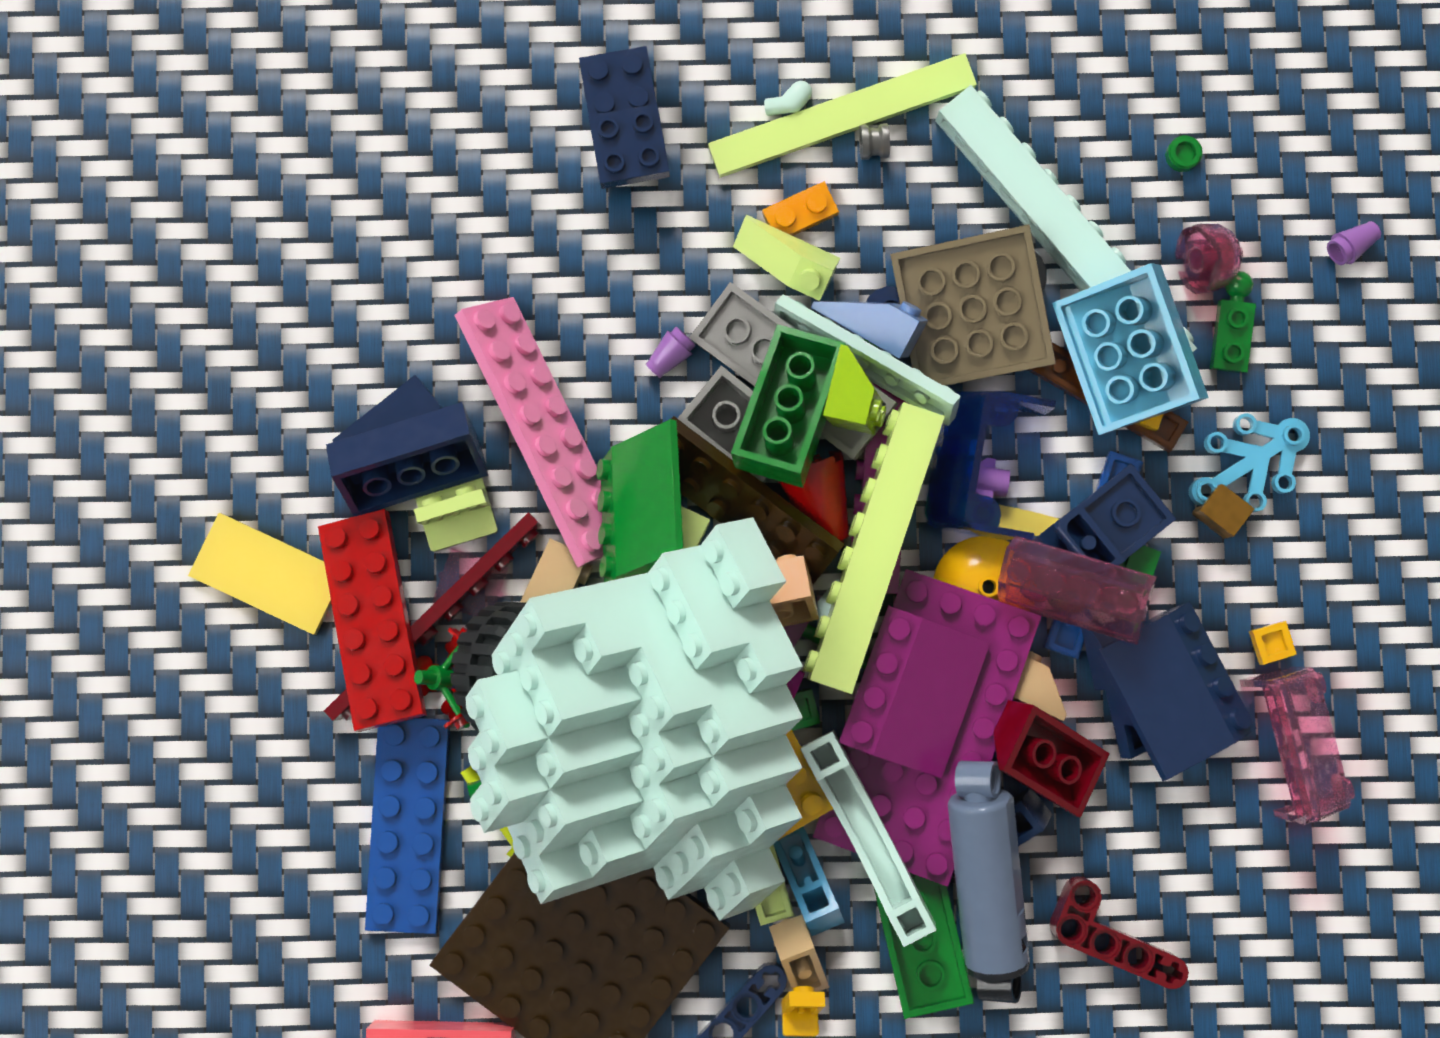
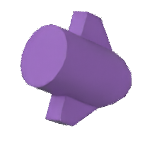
M986 458L978 464L970 466L963 484L964 489L967 492H971L982 504L991 505L993 496L1006 498L1009 489L1010 470L995 468L996 459Z

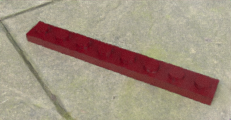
M529 512L410 626L414 648L419 643L422 646L428 644L438 634L439 631L436 627L445 618L448 622L454 619L463 610L464 606L461 603L470 594L476 597L487 587L489 582L486 578L495 570L499 573L502 572L514 560L511 554L520 545L526 548L539 536L540 533L537 529L541 524ZM347 689L324 710L332 721L341 720L343 717L347 721L351 718Z

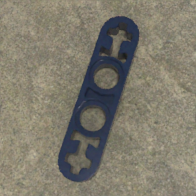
M774 962L761 965L695 1038H714L713 1029L721 1023L731 1026L733 1029L732 1038H742L784 992L787 986V977L782 966ZM776 971L779 973L777 977L779 985L777 987L769 985L763 991V995L768 997L763 1002L760 995L753 989H750V987L755 984L759 990L765 983L763 974L767 972L771 975ZM748 996L755 999L757 1002L755 1013L750 1016H744L739 1013L737 1003L742 997Z

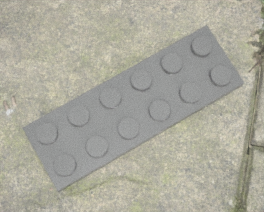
M730 282L689 338L755 387L777 324L790 328L793 327ZM875 387L883 400L882 406H886L885 422L892 409H895L898 404ZM826 420L821 436L856 461L875 434L871 435L836 427ZM876 426L875 434L881 427Z

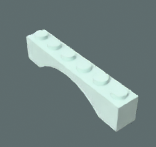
M835 730L803 745L800 749L851 840L903 947L936 931V923L846 751L842 744L839 743Z

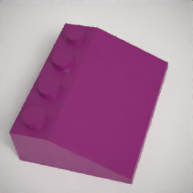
M888 605L839 743L942 778L990 643Z

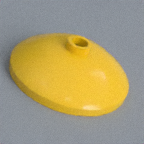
M976 536L957 543L943 555L934 572V579L1029 612L1033 611L1036 603L1037 584L1014 556L1020 549L1014 544L998 537ZM986 580L994 584V591L991 594L983 591L982 585Z

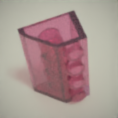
M1015 536L1005 551L998 579V601L1138 645L1157 577Z

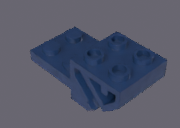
M647 46L580 57L579 63L601 189L670 177Z
M1130 464L1025 545L1014 556L1056 609L1059 610L1084 593L1094 582L1100 581L1117 568L1125 559L1174 522L1176 518L1136 468Z

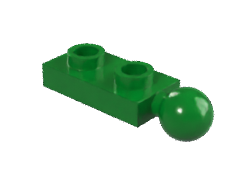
M1243 271L1230 274L1225 281V290L1231 296L1230 300L1221 299L1218 301L1210 369L1236 373L1248 372L1256 303L1244 302L1245 297L1252 292L1254 284L1251 276Z

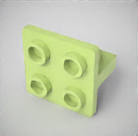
M483 478L415 498L418 508L414 509L417 523L423 525L430 550L433 552L498 532Z

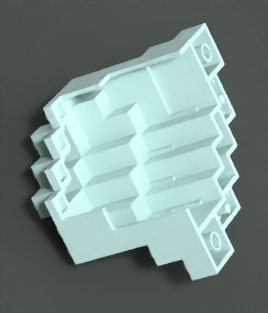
M753 517L717 524L701 545L662 553L648 573L529 598L491 655L493 668L498 675L477 680L465 697L468 715L475 720L479 729L478 735L468 748L469 763L472 769L477 771L482 782L470 798L472 815L480 823L484 833L508 827L513 839L514 852L523 862L528 874V885L531 891L537 895L540 905L654 868L657 883L664 890L668 900L704 888L709 906L715 911L718 920L721 921L754 909L785 882L770 847L802 818L786 786V783L802 769L786 734L803 717L786 684L803 665L770 602L773 596L786 583V579Z

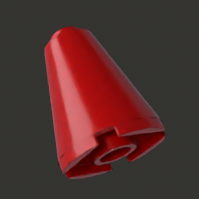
M841 450L829 451L830 457L822 459L819 454L814 455L803 488L781 481L778 482L793 506L844 543L843 540L849 537L844 457Z

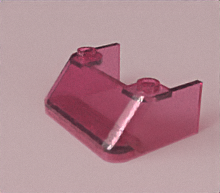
M1290 667L1240 679L1241 687H1262L1289 788L1293 805L1273 810L1275 817L1305 825L1320 821L1349 808L1355 793L1351 781L1345 777L1324 698V693H1326L1327 689L1323 675L1320 672L1316 673L1312 667Z

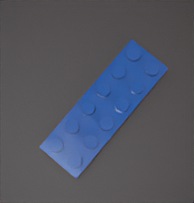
M414 718L378 727L365 931L436 934L438 932L450 729H445L444 725L451 719Z

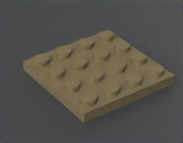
M1030 224L890 254L900 304L906 301L922 310L920 316L928 320L910 354L912 368L920 370L925 376L946 386L1056 364Z

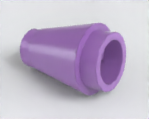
M1369 221L1334 234L1327 243V252L1330 258L1338 265L1354 263L1381 238L1380 228L1376 223Z
M675 327L671 332L667 330L649 358L650 360L646 363V366L661 378L692 355L691 350L696 344L678 327Z

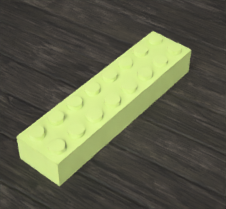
M905 402L902 403L898 410L892 409L888 415L882 432L883 435L888 436L886 444L881 443L879 448H877L871 468L877 470L874 479L869 477L860 497V502L866 503L862 513L857 512V515L853 518L848 535L853 536L854 539L851 547L846 546L843 549L837 569L843 570L840 581L832 582L827 595L826 603L832 604L828 616L823 615L820 617L814 636L820 638L816 651L809 650L803 667V671L809 672L807 680L848 694L853 693L945 416Z

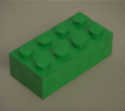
M777 324L731 451L736 469L801 488L804 487L827 420L823 413L840 344L846 345L845 342Z

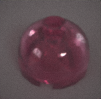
M1195 224L1182 230L1177 240L1176 260L1182 258L1185 272L1178 271L1185 287L1194 294L1211 293L1221 290L1236 279L1242 264L1243 250L1234 233L1220 224Z

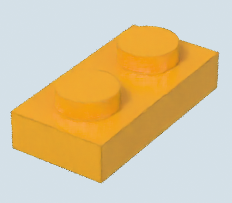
M825 181L763 209L762 214L768 225L794 236L837 216L839 210Z

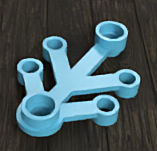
M1248 413L1237 416L1233 421V429L1238 435L1245 436L1253 433L1273 439L1263 446L1227 439L1221 432L1209 434L1204 440V447L1207 452L1211 454L1222 452L1244 458L1212 479L1202 477L1193 481L1188 490L1191 501L1196 505L1202 506L1208 499V497L1203 496L1201 493L1203 485H1208L1212 493L1218 485L1223 484L1227 486L1252 470L1248 493L1245 494L1243 500L1250 505V497L1255 495L1259 498L1260 504L1253 512L1263 510L1267 504V498L1263 491L1271 457L1280 451L1278 474L1272 478L1271 486L1279 494L1291 492L1296 485L1295 477L1292 475L1296 452L1303 450L1310 440V431L1307 425L1299 419L1288 418L1276 425L1257 421L1253 415ZM1241 419L1249 421L1250 428L1248 431L1240 427ZM1290 429L1297 432L1298 439L1296 441L1289 439L1288 432ZM1212 437H1217L1221 441L1219 449L1211 446ZM1280 477H1285L1288 480V487L1286 489L1279 486L1278 481Z

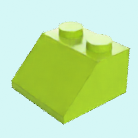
M840 344L823 416L833 426L874 435L876 426L882 427L884 423L886 406H882L883 400L847 345Z

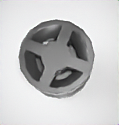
M887 123L880 124L876 128H870L867 125L859 126L861 160H869L871 156L879 155L882 159L890 157V133Z

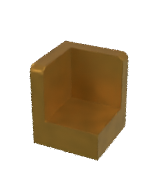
M1220 484L1202 506L1196 507L1193 510L1192 515L1223 539L1235 536L1255 508L1225 485Z

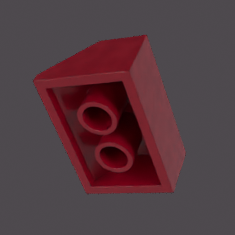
M1008 700L993 732L999 770L1075 817L1081 818L1110 753L1035 705Z

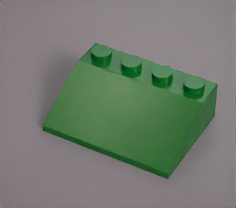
M669 419L612 446L604 458L600 459L597 464L596 476L598 480H601V492L598 496L597 508L599 512H602V524L599 528L598 540L599 544L603 545V557L600 561L599 573L604 578V582L648 573L662 553L683 549L677 420Z

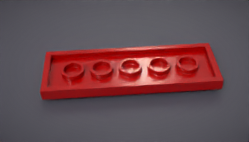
M382 509L318 526L354 731L362 732L426 716L421 684H416L414 681L418 665L389 512Z

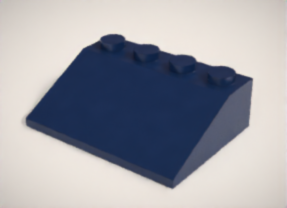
M1190 601L1159 613L1095 652L1162 781H1166L1228 748L1257 729Z

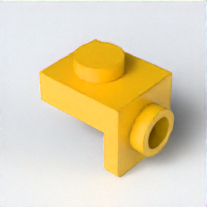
M812 986L793 987V991H789L781 1000L782 1034L785 1037H816L819 1034L818 1013L825 1007V992H814V987Z

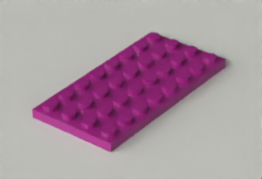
M906 569L899 587V593L893 604L894 608L989 642V649L942 778L873 756L847 745H844V750L909 873L948 887L954 871L948 802L951 796L957 793L955 788L956 766L961 760L992 761L996 749L994 729L1008 700H1013L1041 615ZM834 809L819 817L813 834L814 838L857 853Z

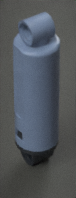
M961 760L958 762L955 770V788L957 793L949 799L948 814L965 970L968 975L977 979V994L980 1000L1016 1004L1019 1002L1022 991L1021 975L1029 970L1030 958L1014 799L1008 791L1001 789V771L996 761Z

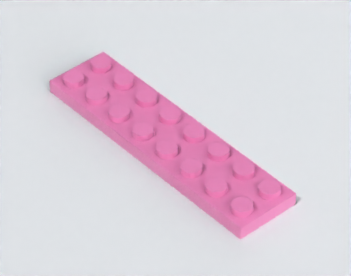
M514 297L461 309L454 316L577 568L601 559L603 557V545L599 544L598 533L602 524V512H599L597 508L598 496L601 492V480H598L596 476L597 466Z

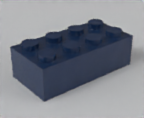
M463 402L326 444L331 477L354 517L489 476L481 443Z

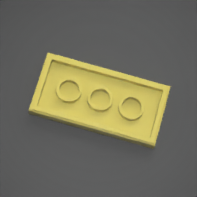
M218 513L188 576L302 630L317 635L331 606L324 561L231 517Z

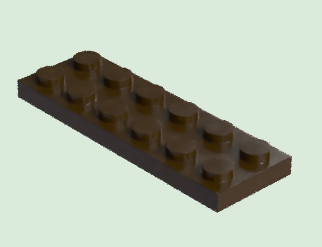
M673 416L671 420H677L680 493L721 524L753 517L775 560L780 556L793 554L797 557L804 556L812 585H814L839 553L844 543L751 473L736 469L731 458Z

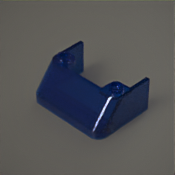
M1005 391L955 392L961 396L956 417L949 426L942 423L934 447L924 504L925 520L932 527L942 530L997 538L1020 544L1032 541L1034 533L999 527L1001 510L998 503L989 496L976 494L987 425L994 427L1008 426L1016 419L1018 411L1046 415L1055 408L1056 401Z

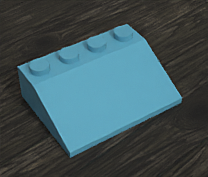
M1147 264L1052 303L1098 435L1209 398L1161 265Z

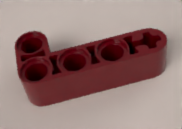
M1081 876L1072 877L1067 880L1050 920V930L1054 937L1071 948L1165 988L1177 989L1186 983L1189 972L1183 960L1169 951L1094 920L1102 899L1101 890L1095 883ZM1080 886H1088L1090 891L1089 898L1083 903H1077L1074 898L1075 891ZM1068 919H1074L1077 925L1075 932L1070 936H1063L1061 933L1062 924ZM1107 933L1109 935V944L1103 950H1096L1094 946L1096 937L1099 934ZM1140 947L1142 958L1135 964H1129L1128 953L1133 948ZM1155 961L1167 967L1172 966L1174 968L1173 973H1163L1154 967Z

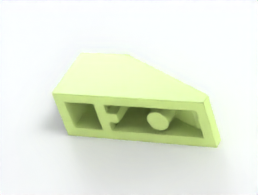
M749 215L745 216L733 245L735 249L788 287L818 301L821 300L840 261L839 257Z

